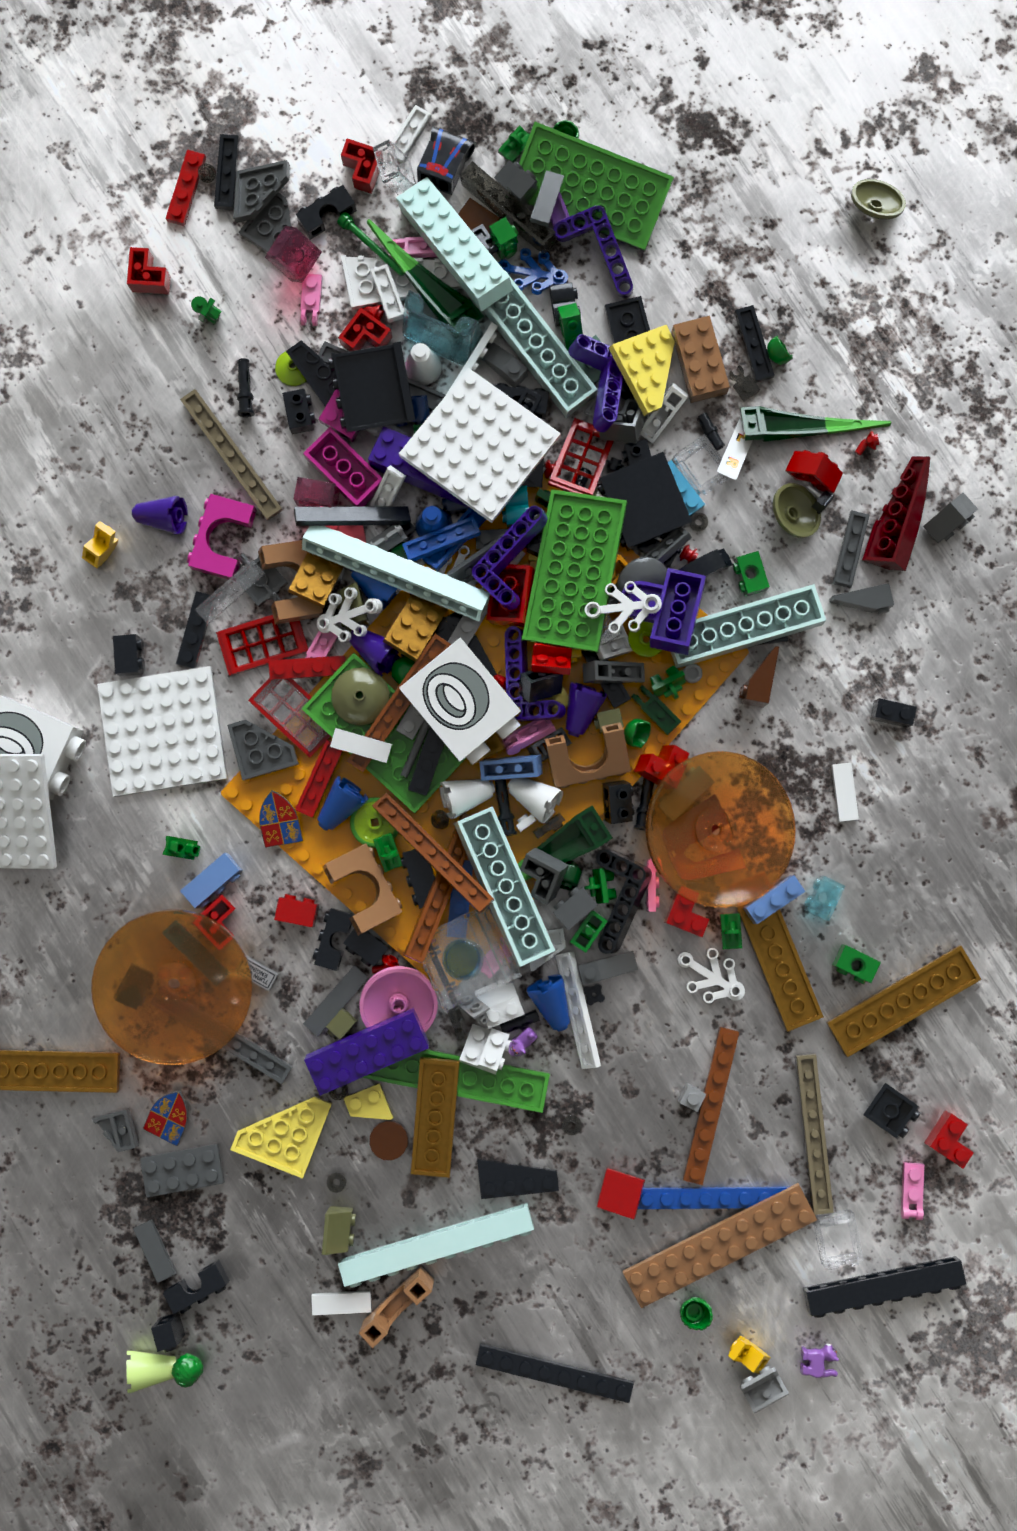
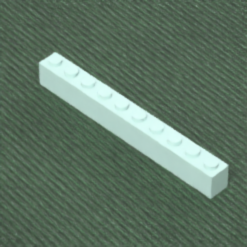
M309 526L303 536L302 550L476 621H480L488 605L490 593L483 589L468 585L446 574L436 572L429 567H424L394 553L382 550L377 546L345 535L340 531L326 526Z
M528 1203L342 1258L339 1260L338 1266L344 1287L350 1285V1288L361 1285L362 1281L369 1280V1282L379 1280L382 1275L388 1274V1276H393L402 1269H407V1271L418 1268L419 1264L426 1263V1265H430L442 1257L450 1259L455 1257L456 1253L462 1251L464 1254L470 1253L475 1250V1247L482 1246V1248L492 1246L495 1241L501 1240V1242H506L513 1239L512 1236L520 1234L521 1237L529 1235L534 1230V1224Z

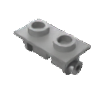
M392 525L367 543L388 552L406 540L407 536L400 525Z
M473 994L466 995L455 1003L473 1019L476 1018L477 1023L480 1025L488 1022L486 1012L490 1008Z

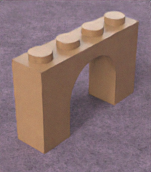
M302 540L261 546L258 554L262 570L289 567L298 572L307 551L302 550ZM300 597L275 601L271 605L275 625L318 618L324 611V608Z
M620 722L601 726L605 744L604 753L596 763L587 766L578 765L571 761L564 735L545 739L552 778L556 788H566L576 783L585 784L594 779L603 780L612 775L621 776L631 771L624 730Z
M367 843L326 863L322 867L331 884L351 874H363L374 883L376 898L372 906L349 918L358 936L402 913V904L398 898L394 897L392 893L393 887L389 881L385 880L383 876L384 870L375 861V853L371 847H368Z
M420 1265L363 1320L359 1334L372 1348L388 1334L391 1324L410 1304L414 1302L418 1305L432 1292L434 1284L432 1276Z

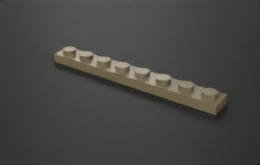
M194 389L180 400L267 521L283 510L197 390Z
M816 1054L795 1055L812 1210L815 1215L834 1213Z

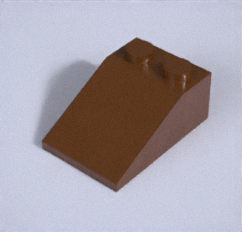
M775 646L767 654L747 682L743 684V687H740L738 698H741L740 704L764 708L769 704L779 646Z

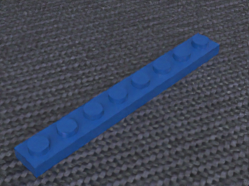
M791 1186L643 1188L638 1209L749 1208Z

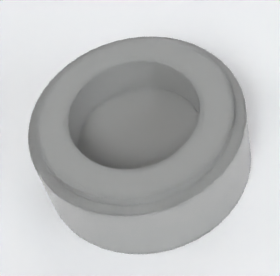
M697 664L687 665L683 670L685 680L688 683H696L702 677V669Z

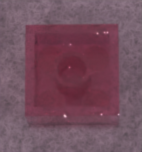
M285 226L265 258L290 281L303 283L322 251L296 227Z
M298 477L293 499L298 507H337L340 492L335 483Z

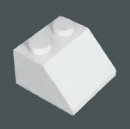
M511 976L475 990L477 998L490 1008L486 1012L488 1016V1022L486 1023L488 1029L525 1014Z

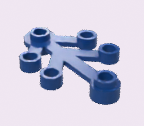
M528 248L521 249L520 259L525 261L530 268L511 265L507 260L498 262L508 275L514 273L528 276L524 279L517 278L514 282L515 284H521V286H518L521 291L532 284L531 291L534 295H540L551 285L565 284L568 281V274L562 269H556L549 260L550 255L546 251L539 253L538 262L544 265L549 272L543 271L531 257V250ZM539 279H547L542 283L536 282Z

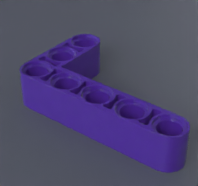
M593 206L555 224L554 234L560 242L569 241L593 230L618 295L622 298L631 296L633 293V283L603 207ZM599 212L603 216L600 220H594L592 218L593 215ZM578 220H583L585 222V225L582 228H577L575 226V223ZM564 227L568 231L565 235L561 236L558 234V230ZM603 230H607L609 232V236L607 238H601L599 236L600 232ZM609 248H614L616 254L608 256L606 251ZM621 266L623 268L622 273L615 274L613 272L614 267ZM624 283L630 286L627 292L620 290V286Z
M580 334L571 344L568 352L575 360L601 371L593 426L597 431L603 433L617 419L623 375L609 350V345Z
M538 506L529 507L472 569L473 577L500 604L509 610L518 607L520 598L498 575L546 525L547 515ZM540 514L537 520H533L535 515ZM526 528V532L520 535L521 530ZM513 542L512 547L507 549V545ZM496 557H500L498 562L493 563ZM486 571L485 576L480 578L481 573ZM496 583H499L498 588L496 590H493V586ZM512 595V599L506 603V598Z
M516 626L507 628L505 631L506 693L517 707L521 709L520 715L518 717L515 716L516 720L522 722L561 719L565 715L566 709L558 701L544 700L529 703L521 695L515 697V690L519 688L520 675L514 678V672L518 669L520 674L528 672L527 641L522 640V629ZM519 632V637L513 640L514 633ZM519 651V657L514 659V653ZM554 705L558 706L556 714H552L551 711ZM538 706L539 713L534 716L533 710Z

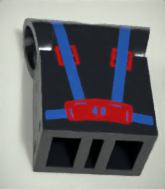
M432 126L430 141L417 167L418 182L428 177L439 191L453 195L465 162L468 161L475 150L476 142L461 136L452 135L446 130Z

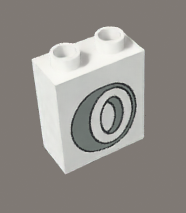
M461 637L399 687L401 692L458 761L466 757L473 765L490 751V748L484 742L495 732L503 740L521 725L515 718L521 710Z
M0 695V754H44L49 800H53L55 795L62 796L70 782V776L65 774L71 759L78 761L85 750L86 740L81 739L84 731Z

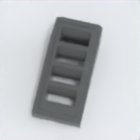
M561 727L527 749L531 755H541L543 762L548 759L547 751L542 745L545 743L546 738L555 737L557 734L558 736L564 735L566 745L569 746L572 743Z

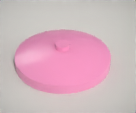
M394 966L377 972L366 982L360 995L359 1008L362 1021L367 1028L414 1008L424 1032H426L436 1017L438 1001L434 986L424 974L410 967Z

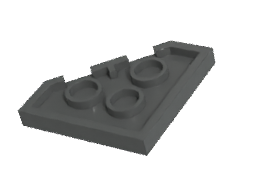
M287 160L236 171L233 219L237 223L253 220L287 184L290 179V164Z
M278 192L253 220L245 222L239 234L283 265L288 263L296 252L288 202L286 197Z
M247 720L227 725L243 781L299 765L293 745Z

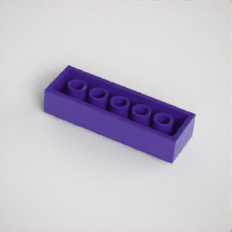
M383 426L368 457L369 465L374 470L385 474L387 467L391 465L406 475L404 482L470 508L399 457V452L412 437Z
M412 1008L306 1054L304 1061L321 1096L428 1049L429 1041L415 1009Z

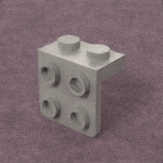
M767 1366L759 1371L760 1375L757 1377L749 1376L742 1381L740 1389L754 1413L789 1395L775 1367L770 1368V1366Z

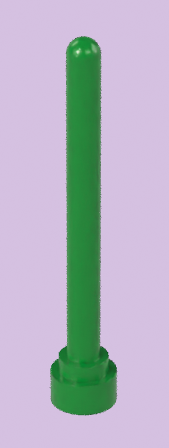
M344 212L339 216L337 224L342 229L350 230L398 275H405L397 263L354 224L351 215Z

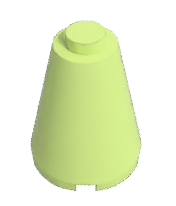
M132 1350L127 1351V1355H131V1360H127V1384H131V1388L127 1389V1393H133L174 1378L172 1376V1368L176 1362V1356Z

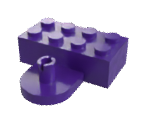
M668 568L664 585L645 581L634 582L646 595L655 594L660 597L662 602L661 609L657 613L648 614L643 620L654 623L650 636L651 648L688 655L705 588L706 576ZM628 585L627 589L630 591L633 590L634 585ZM625 588L623 589L622 593L633 602L641 601L634 594H628ZM651 601L648 604L649 607H654L656 605L654 601ZM642 609L634 610L629 617L635 619Z

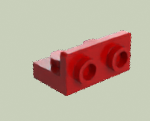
M534 643L531 672L570 675L572 648Z

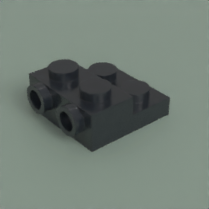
M885 1083L863 1115L898 1140L899 1137L904 1138L910 1130L907 1127L911 1120L915 1122L921 1112L918 1111L920 1107Z

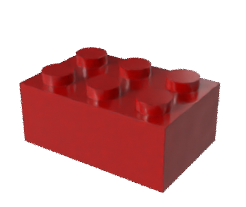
M509 564L498 575L519 596L520 603L516 609L509 610L490 594L487 621L493 625L524 627L535 574L533 567L530 565ZM496 583L493 586V590H496L498 588L499 583ZM512 595L506 598V603L512 599Z

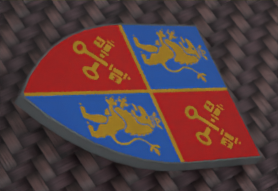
M272 790L265 798L259 815L265 848L303 841L295 809L286 798Z
M181 1091L168 1093L158 1099L152 1106L143 1130L175 1146H178L188 1121L187 1104Z

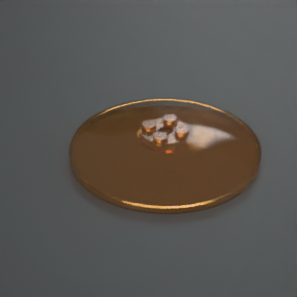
M715 751L695 755L684 760L671 769L661 780L648 806L645 827L647 847L652 862L659 875L671 889L696 904L715 908H730L752 902L768 892L779 881L791 859L795 844V818L789 797L778 779L766 767L745 755L727 751ZM714 824L718 825L720 829L717 835H714L711 830Z
M181 909L158 910L143 914L129 921L107 941L98 956L93 970L91 985L92 1001L97 1018L103 1029L124 1051L151 1063L162 1065L187 1064L214 1054L224 1047L238 1032L250 1007L252 974L248 959L241 945L221 924L193 911ZM177 979L180 983L179 987L172 988L169 985V980Z

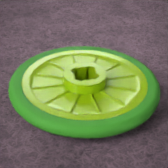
M373 797L368 798L369 800L351 815L350 827L352 834L358 842L363 845L367 843L368 847L376 848L373 839L389 833L395 839L398 832L373 808L372 805L380 799ZM378 818L379 825L373 827L372 819Z

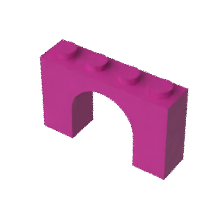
M210 494L209 499L206 498L205 512L199 519V532L193 538L194 548L188 555L187 563H189L188 566L192 570L236 581L234 577L238 574L240 562L236 559L214 553L209 543L210 535L215 527L226 522L252 528L257 510L253 505Z

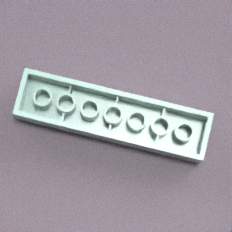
M428 177L396 197L401 212L481 311L513 291L510 277Z
M510 277L513 291L493 303L483 312L491 322L498 326L497 330L541 387L549 392L551 400L567 418L594 398L598 389L574 358L569 355L561 341Z
M815 584L698 618L688 655L671 652L675 667H684L822 626L826 618Z
M493 806L453 823L479 884L494 898L489 907L515 967H521L554 952V946Z

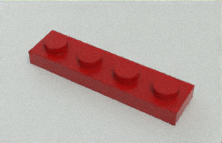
M191 150L186 151L165 218L167 222L185 226L206 160L205 154Z
M344 655L268 660L269 680L332 676L345 663L346 657Z
M329 740L325 741L295 808L296 811L314 818L343 753V750L330 747L331 741Z

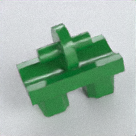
M519 125L499 148L498 153L507 161L510 160L514 163L524 151L530 134Z
M201 296L195 297L191 302L192 310L200 314L198 320L204 322L206 319L214 325L222 312L214 306L215 300L211 297L208 303Z
M675 666L666 670L668 678L662 680L659 674L650 678L653 695L655 694L657 697L664 695L667 698L672 695L674 699L679 698L677 692L683 690L681 685L686 683L683 670L679 671Z
M391 833L373 839L384 872L402 866L401 858Z
M166 836V846L162 855L194 860L195 857L199 856L200 846L197 845L198 841Z
M605 868L592 869L593 877L589 878V886H584V889H590L591 897H596L597 904L609 903L610 900L616 899L615 888L607 889L606 882L614 881V872L605 870Z
M740 913L720 914L722 949L742 948Z

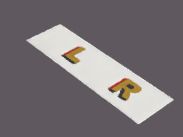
M741 417L717 472L735 480L753 441H745Z

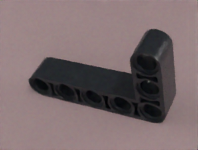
M603 849L596 854V862L600 866L626 878L598 943V948L602 953L611 954L620 950L651 880L652 872L647 866L614 850ZM607 853L610 856V860L608 863H606L605 861V855ZM623 861L627 865L625 871L621 869V864ZM640 869L644 874L641 880L638 878V871ZM632 887L636 891L634 897L630 895V889ZM624 905L628 908L626 915L622 912ZM616 923L620 925L619 932L615 930ZM608 940L612 942L611 950L607 947Z

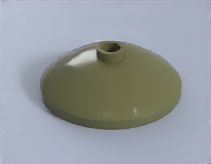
M863 179L856 182L851 190V198L855 206L862 213L872 218L881 220L893 219L900 216L906 207V200L903 194L891 184L881 180Z
M788 483L776 491L773 498L774 515L779 525L788 534L797 538H806L813 535L821 523V513L817 514V511L811 507L815 503L816 498L804 486Z
M353 668L344 672L336 680L331 698L336 713L344 721L362 726L374 723L389 701L390 694L385 680L373 670ZM358 692L363 693V697L361 699H358L356 697V694Z

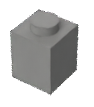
M686 1083L678 1101L698 1112L706 1093Z

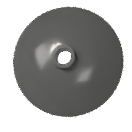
M637 558L623 568L618 577L616 587L622 593L628 581H645L664 585L667 568L655 558Z

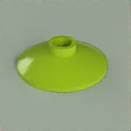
M286 351L278 357L275 365V371L279 380L288 386H300L306 383V379L297 367L290 368V364L294 362Z
M643 621L640 624L639 631H629V645L639 656L653 657L662 651L651 648L650 641L647 643L643 641L644 636L650 638L654 623ZM635 623L631 628L636 629L638 624Z

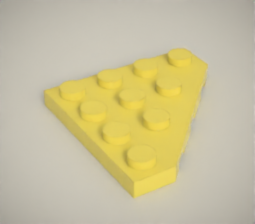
M667 325L615 343L609 347L644 416L658 411L662 407L675 343Z
M314 1096L237 1131L230 1150L303 1179L332 1103Z

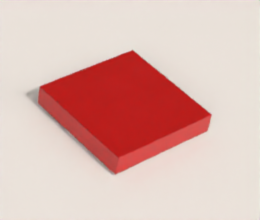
M607 1168L597 1207L635 1219L645 1180Z

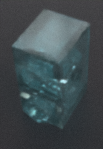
M820 876L813 883L812 888L814 891L812 895H808L805 900L804 906L806 908L804 911L829 921L845 885L826 876ZM821 892L827 895V900L824 903L819 900Z

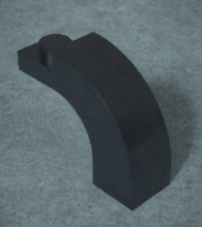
M723 548L711 551L678 570L708 577L729 568L733 564Z

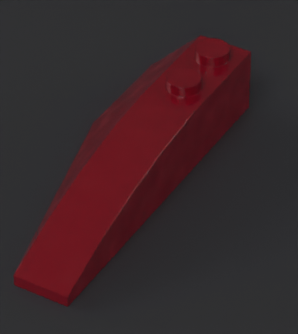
M929 456L911 457L900 477L901 482L897 487H894L891 493L893 495L888 505H884L882 509L883 514L873 525L862 558L864 562L887 570L906 571L922 518L929 477Z

